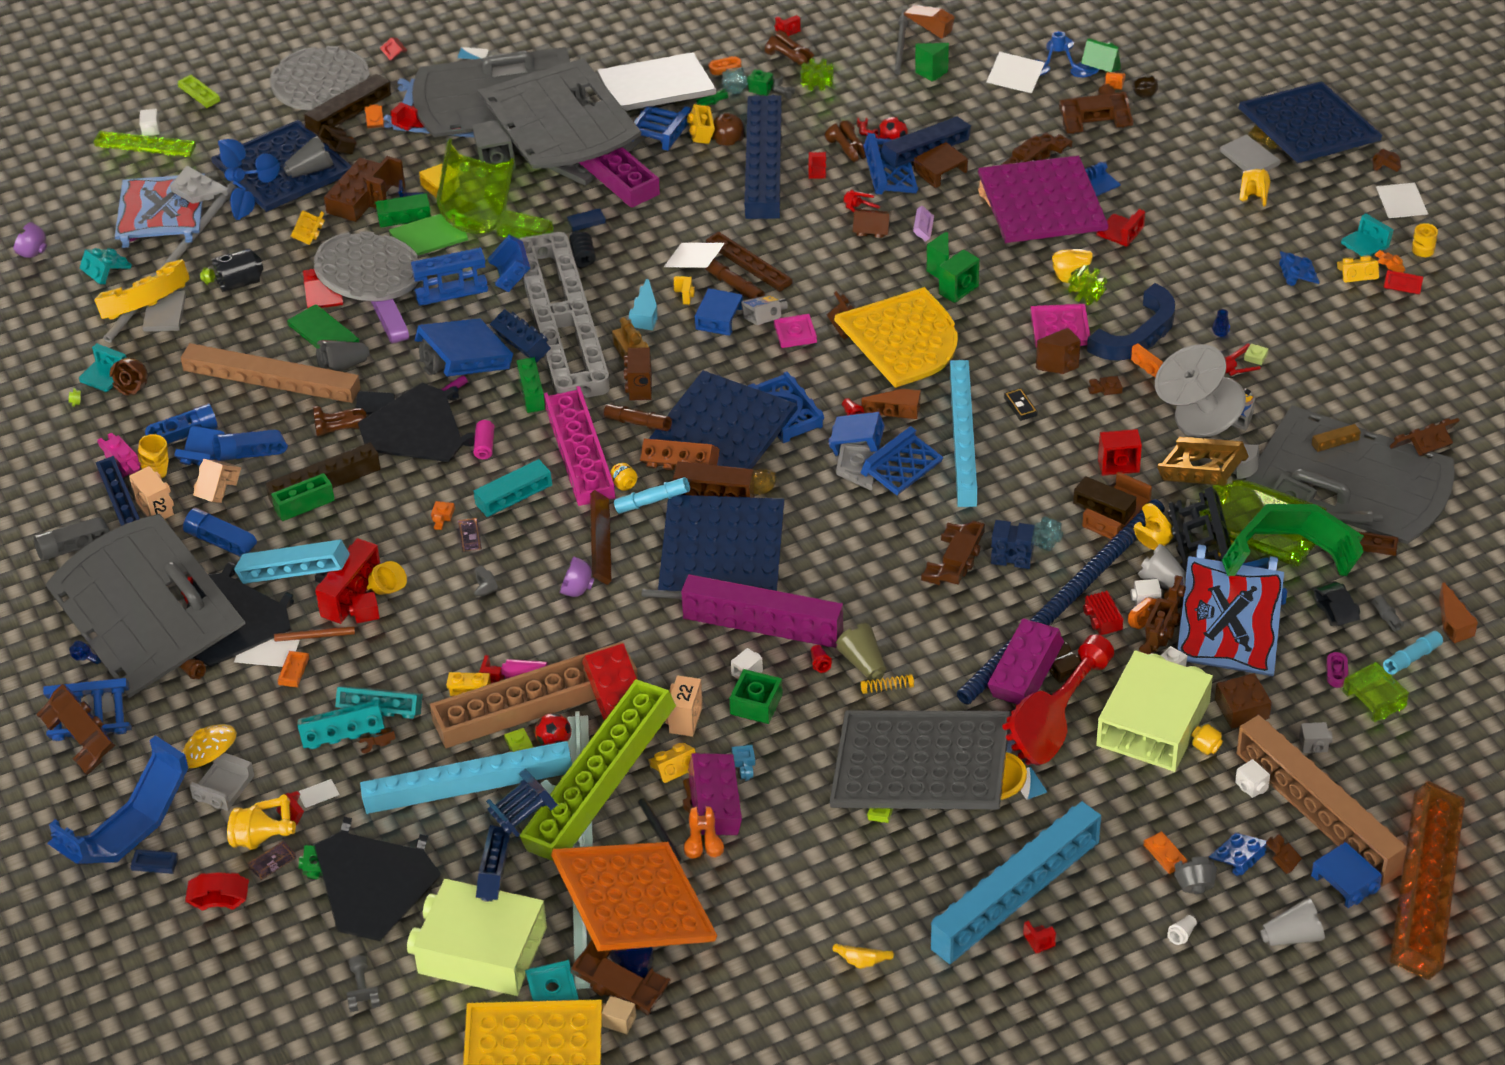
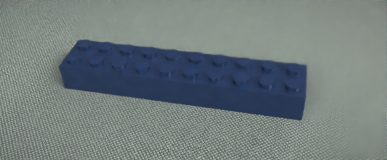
M781 95L748 96L745 219H780Z

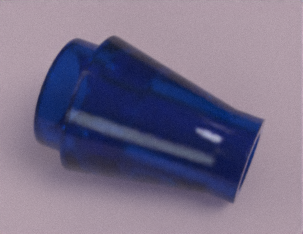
M1225 309L1217 311V316L1212 326L1213 333L1216 336L1224 337L1230 331L1228 311Z

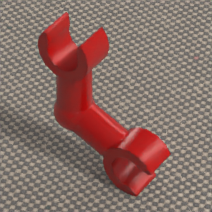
M859 117L857 118V127H859L860 135L867 136L868 133H873L876 138H879L878 129H866L868 118L864 122H861Z

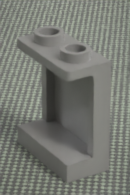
M223 753L213 760V765L198 784L193 782L190 784L192 798L198 802L210 804L217 809L221 808L229 811L255 776L252 762Z

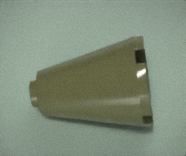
M867 623L856 625L858 628L853 631L851 628L846 630L836 641L838 651L869 680L873 679L876 681L881 679L886 668L871 626Z

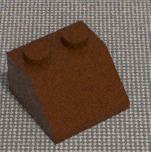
M856 209L854 211L853 232L857 233L856 236H867L868 233L874 234V237L884 238L885 235L889 234L891 212Z
M1069 328L1037 340L1036 369L1065 374L1079 368L1081 340Z

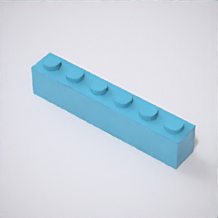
M341 539L246 553L241 556L234 570L241 582L246 584L342 570L350 554Z

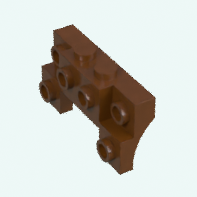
M1126 92L1059 100V109L1067 134L1083 132L1084 126L1082 123L1113 119L1116 128L1133 125Z
M1044 133L1040 137L1034 135L1016 147L1012 152V157L1001 165L1046 160L1050 157V151L1062 154L1063 149L1068 146L1072 147V141L1060 134L1056 137L1048 133Z
M977 521L966 524L947 523V528L944 534L941 535V541L950 544L943 556V564L927 562V567L924 573L921 574V580L940 585L942 581L959 585L962 577H965L968 570L972 569L974 557H978L981 546L978 544L985 532V524Z
M1175 575L1173 587H1170L1164 593V599H1157L1145 625L1146 642L1139 647V652L1154 654V652L1159 650V646L1166 647L1168 640L1173 638L1174 627L1180 622V613H1178L1179 600L1181 597H1184L1186 592L1182 576Z
M62 684L53 692L47 704L36 715L41 718L49 730L55 728L60 722L64 724L78 743L83 746L81 751L72 759L88 775L103 762L101 758L116 745L103 729L104 723L101 719L90 713L91 707L85 701L80 702L71 690Z
M591 939L588 946L573 964L571 974L590 983V987L596 994L612 996L634 1003L637 1010L649 1016L671 979L659 975L651 968L643 980L640 976L608 960L607 958L612 950L598 951Z

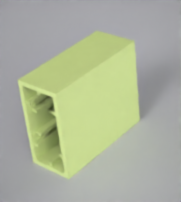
M1135 650L1099 716L1096 746L1175 772L1192 739L1191 734L1199 726L1210 704L1213 675L1207 674L1195 666L1185 667L1167 661L1158 654H1145Z
M444 879L438 894L430 893L425 900L423 918L426 920L422 928L414 927L408 938L407 951L415 955L418 974L518 996L526 978L525 970L530 969L547 929L544 900L500 891L498 900L483 901L480 898H476V885Z

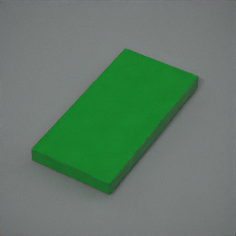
M317 304L287 320L288 326L317 349L320 348V344H317L319 340L359 342L357 336Z

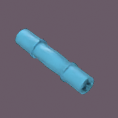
M686 477L664 482V485L652 487L638 493L633 492L614 500V506L619 514L639 509L640 506L652 504L666 498L671 499L674 496L690 491V485Z
M1432 631L1424 637H1420L1415 643L1409 645L1404 650L1397 651L1393 656L1386 659L1383 663L1384 670L1388 674L1393 675L1403 668H1407L1412 662L1418 660L1423 655L1430 654L1432 650L1441 646L1443 643L1442 635L1437 631Z

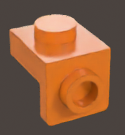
M1107 72L1105 84H1110L1114 89L1122 90L1125 74Z
M374 104L365 107L367 129L384 127L382 106Z

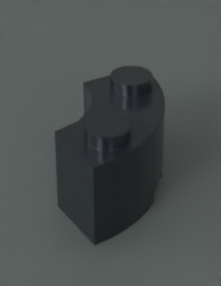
M1332 581L1312 587L1317 607L1324 611L1330 626H1340L1360 620V608L1357 603H1354L1344 584Z

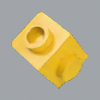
M675 276L674 291L682 292L683 304L690 305L691 297L695 296V287H692V277Z

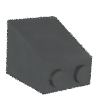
M495 120L472 125L482 175L516 169L511 138L499 121Z

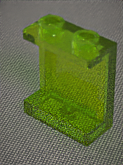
M1378 662L1345 677L1342 691L1347 697L1355 694L1372 711L1371 720L1373 722L1386 719L1389 715L1403 710L1407 706L1409 692L1393 676L1388 674Z

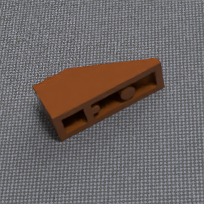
M913 5L904 12V16L941 39L952 32L955 16L942 8Z

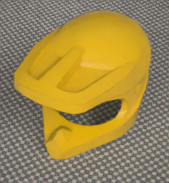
M1252 169L1243 172L1240 192L1241 201H1246L1250 195H1256L1261 198L1263 207H1266L1270 177L1265 169Z
M1071 249L1059 250L1054 253L1052 261L1057 278L1065 283H1075L1090 278V272L1083 266L1090 265L1093 256L1092 252ZM1075 270L1080 271L1078 276H1072L1071 273Z
M146 435L140 439L138 445L140 467L144 469L150 466L154 472L157 471L161 479L166 477L168 469L167 442L160 435Z
M1150 503L1145 504L1142 507L1146 521L1145 527L1141 522H1137L1133 529L1137 539L1144 546L1155 550L1159 544L1166 546L1174 537L1172 532L1173 526L1158 507Z

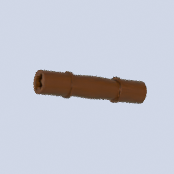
M715 259L705 268L707 272L715 276L719 281H724L749 299L765 296L763 290L753 285L752 282L746 281L738 274L729 270V267L724 266Z
M607 404L604 408L605 418L617 420L621 423L628 422L662 431H669L672 426L671 417L656 414L655 412L648 413L629 409L627 406Z

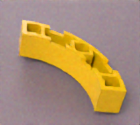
M183 259L167 262L156 271V276H147L132 284L133 287L125 290L120 287L101 292L94 299L101 318L115 319L120 314L146 305H155L158 303L157 300L164 298L177 289L185 287V283L190 277Z

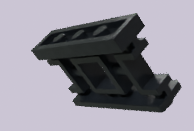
M1213 487L1206 488L1205 493L1200 492L1201 502L1185 507L1181 500L1177 501L1176 504L1173 502L1168 503L1170 508L1168 516L1174 525L1172 532L1178 541L1176 549L1182 558L1180 565L1185 572L1187 570L1188 556H1190L1189 549L1194 552L1198 549V545H1205L1204 559L1222 561L1231 546L1219 493ZM1210 509L1211 517L1208 514L1200 517V511ZM1180 514L1183 517L1192 515L1193 520L1182 524ZM1207 525L1209 537L1194 542L1191 530ZM1218 543L1220 552L1217 549L1208 551V546Z

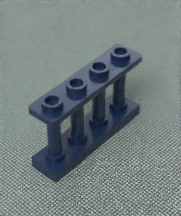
M526 769L519 773L523 779L520 781L521 784L496 805L490 799L486 801L490 806L487 808L490 814L509 835L513 833L516 837L520 836L515 827L541 806H547L552 810L557 806V803L546 789Z

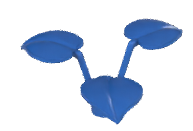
M1062 31L1052 33V39L1046 45V48L1049 50L1048 58L1040 75L1050 71L1048 64L1053 51H1066L1070 64L1073 67L1071 74L1075 77H1088L1100 70L1081 64V62L1077 63V65L1074 64L1069 52L1073 48L1074 42L1066 37Z
M223 139L219 140L218 144L221 161L228 168L225 171V177L228 181H233L234 185L240 187L234 189L230 197L232 214L235 220H239L253 211L255 199L253 194L245 191V187L238 182L243 180L245 174L258 173L259 181L264 183L271 182L279 173L280 163L273 155L263 153L255 161L257 170L243 171L241 168H237L242 164L241 160L246 156L243 144L237 140Z

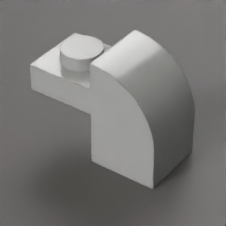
M1244 444L1249 457L1246 461H1241L1232 473L1237 474V479L1247 478L1258 470L1260 460L1259 445Z

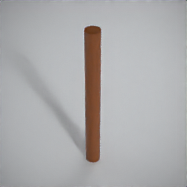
M355 627L274 634V640L278 642L354 635Z

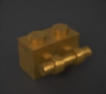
M626 317L621 318V328L613 330L612 336L613 345L624 360V356H628V348L649 347L646 341L643 342L639 330L636 331L631 321L627 320Z

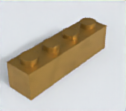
M1356 424L1314 435L1311 445L1317 452L1358 441L1361 431Z

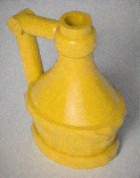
M283 794L278 798L257 802L249 808H234L229 816L227 837L230 846H243L254 850L274 835L289 836L290 834H295L296 823L295 821H290L289 798ZM281 806L282 820H274L262 810Z

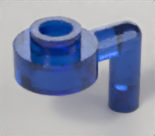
M75 641L69 648L71 656L75 660L85 661L88 659L95 664L102 662L96 654L91 652L88 645L82 641Z

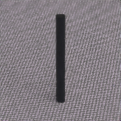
M641 798L638 804L661 842H668L677 860L680 862L681 857L647 800Z

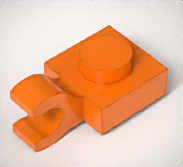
M435 502L431 512V519L435 522L434 529L442 530L444 521H451L455 510L454 503Z

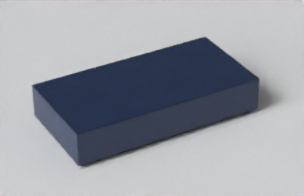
M600 208L567 216V222L572 231L606 223Z
M136 849L130 867L132 871L173 874L179 857L176 852Z

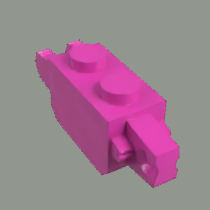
M109 433L108 441L102 438L98 439L97 442L104 451L105 457L114 456L122 477L129 474L132 475L141 470L137 454L119 435L115 436L113 433Z

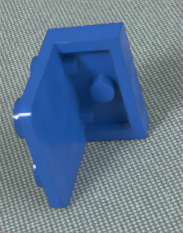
M192 426L189 430L184 450L176 449L174 456L180 460L181 464L189 466L195 464L199 467L203 459L216 460L213 453L214 435L225 433L219 430Z

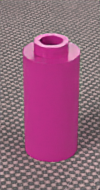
M481 420L476 424L473 453L479 459H488L492 456L495 426L489 420Z
M507 659L506 663H502L501 673L505 675V679L548 666V662Z

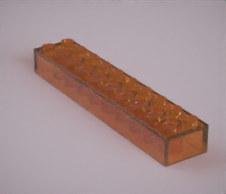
M1430 781L1425 782L1414 793L1390 957L1391 963L1428 981L1442 970L1444 966L1465 798Z

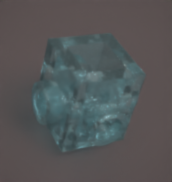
M743 67L727 69L723 72L722 84L727 92L738 94L747 87L748 81L747 76L744 75Z
M1044 516L1040 523L1037 522L1035 525L1034 545L1051 551L1055 544L1059 543L1063 537V532L1061 531L1062 523Z

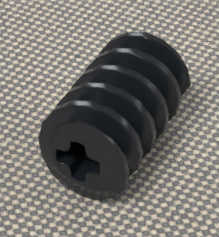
M579 231L571 233L569 241L576 266L584 268L591 265L596 259L591 235L587 232Z

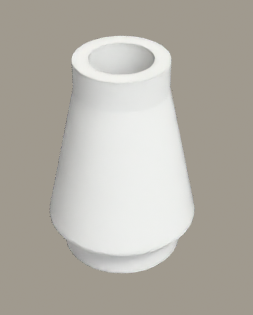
M1187 915L1184 919L1171 925L1167 934L1169 940L1176 945L1186 943L1193 928L1197 925L1196 919L1191 915Z

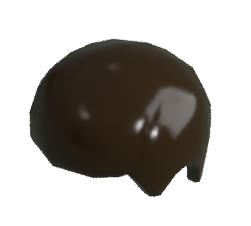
M1153 75L1150 77H1139L1132 85L1133 91L1139 97L1149 98L1157 92L1158 80Z

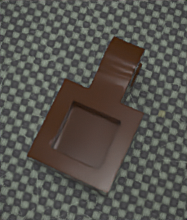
M1118 376L1102 377L1099 381L1097 379L1089 380L1091 387H1088L1090 394L1103 392L1104 396L1122 394L1123 387Z
M387 727L381 729L382 731L379 733L359 737L357 739L359 743L367 742V746L360 749L361 752H370L374 744L376 746L390 744L391 740L396 739L394 731Z
M1277 834L1275 838L1271 836L1266 841L1267 846L1275 852V855L1272 857L1285 874L1291 873L1301 861V856L1289 842L1285 843L1280 834Z

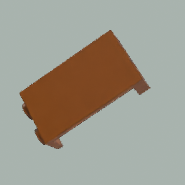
M1120 472L1116 474V485L1114 488L1137 497L1136 511L1127 523L1123 525L1088 508L1083 512L1082 527L1111 540L1142 510L1145 504L1151 501L1152 486Z

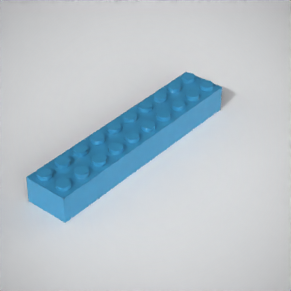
M1083 801L1076 806H1072L1063 817L1057 818L1052 826L1047 830H1042L1037 838L1032 842L1026 843L1021 851L1011 855L1006 863L998 866L990 876L983 878L975 888L968 890L959 901L952 903L944 913L937 915L932 920L931 950L948 964H952L1096 846L1100 838L1101 815Z

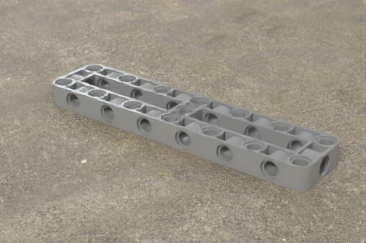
M553 232L520 238L519 240L523 241L530 269L522 277L536 329L539 334L542 333L548 339L547 343L551 347L544 355L554 393L577 390L576 386H580L584 398L608 393L610 390L609 373L567 235L564 232ZM548 257L555 259L556 271L559 281L562 283L565 301L550 303L538 259ZM575 326L576 339L579 349L582 350L586 371L570 374L557 328Z

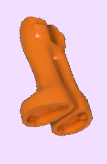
M706 806L705 816H699L697 807L691 808L689 814L690 836L684 844V854L692 859L698 858L702 854L701 830H705L706 853L711 857L720 856L724 852V844L722 839L716 835L713 809Z

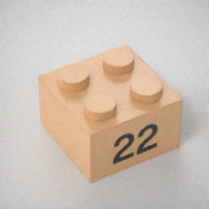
M148 466L129 475L135 503L147 517L160 514L166 519L174 515L172 509L174 503L169 496L171 492L170 487L166 482L163 483L157 471L154 472Z
M677 675L675 683H671L670 694L676 707L666 719V724L669 725V733L693 737L703 707L701 679Z

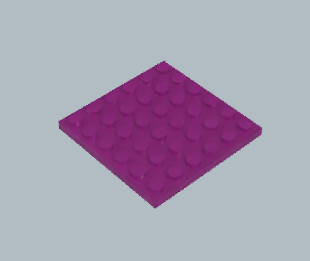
M1079 155L978 168V175L1005 243L1108 230V222Z

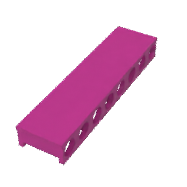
M576 386L577 390L550 396H548V393H544V402L577 505L581 506L590 504V493L594 490L606 496L609 500L615 499L614 483L580 386Z

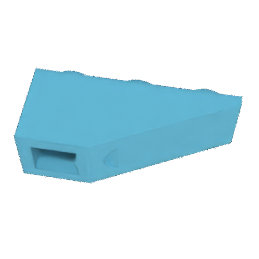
M646 279L644 285L640 287L639 296L635 298L634 308L630 309L629 319L634 328L653 331L658 319L657 304L649 279Z

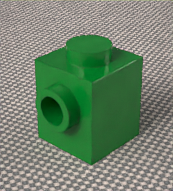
M754 69L751 75L747 77L748 91L768 96L773 88V73Z

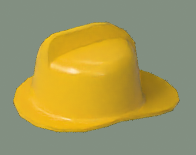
M387 561L373 568V571L368 576L369 585L366 588L367 590L372 589L378 595L391 594L405 587L407 576L401 565L394 561Z

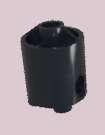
M250 248L211 259L213 268L217 272L215 278L217 284L220 285L221 292L260 282V275L264 270L260 256Z

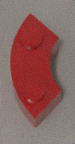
M238 873L199 874L188 881L185 902L202 911L211 907H226L234 910L247 899L249 879L240 876Z

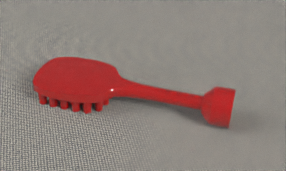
M1094 634L1085 639L1078 649L1081 663L1055 693L1050 695L1042 690L1031 693L1022 699L1021 703L1016 705V709L1011 711V716L1006 718L1007 723H1004L1002 728L1003 730L1011 729L1012 732L1006 735L1007 741H1016L1015 744H1012L1011 748L1013 751H1022L1018 753V758H1027L1025 760L1027 765H1042L1049 762L1062 747L1068 732L1065 709L1072 694L1091 669L1096 671L1103 670L1114 656V648L1105 637Z

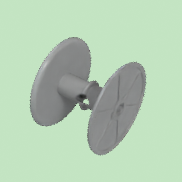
M1197 344L1178 350L1163 362L1155 377V390L1158 396L1168 404L1177 405L1175 421L1178 428L1184 434L1195 438L1211 437L1228 429L1240 417L1246 402L1242 386L1235 380L1224 377L1226 361L1223 354L1217 348L1210 345Z

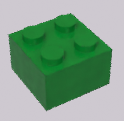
M963 249L939 266V294L956 303L979 286L980 259Z
M743 669L729 698L730 715L769 724L783 695L782 678Z

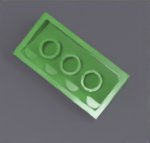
M455 210L389 229L391 237L410 246L418 256L468 240L465 229Z

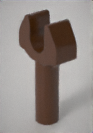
M687 778L683 780L687 798L683 799V808L690 813L692 798L690 781Z

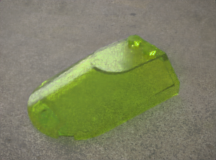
M449 138L445 147L437 192L439 211L448 223L463 232L470 234L489 233L495 230L504 218L515 159L511 158L508 162L490 164L467 157L457 152L451 144L452 139Z
M1232 480L1231 484H1226L1225 486H1212L1219 493L1229 537L1232 541L1236 539L1266 504H1313L1249 481ZM1209 508L1199 512L1200 517L1207 514L1211 517ZM1256 534L1247 542L1250 549L1267 556L1277 557L1278 560L1297 567L1316 545L1298 534Z

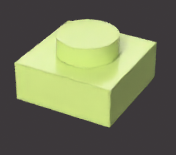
M1250 344L1245 353L1244 360L1262 365L1268 355V348Z

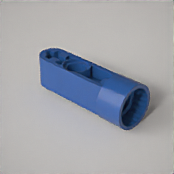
M208 403L183 414L148 425L145 429V435H160L169 444L188 437L192 426L216 429L218 425L212 407Z
M279 430L219 434L213 437V453L218 461L279 455L284 453L288 447Z
M198 508L191 509L183 523V531L185 533L209 542L239 557L249 553L257 544V539L253 534Z

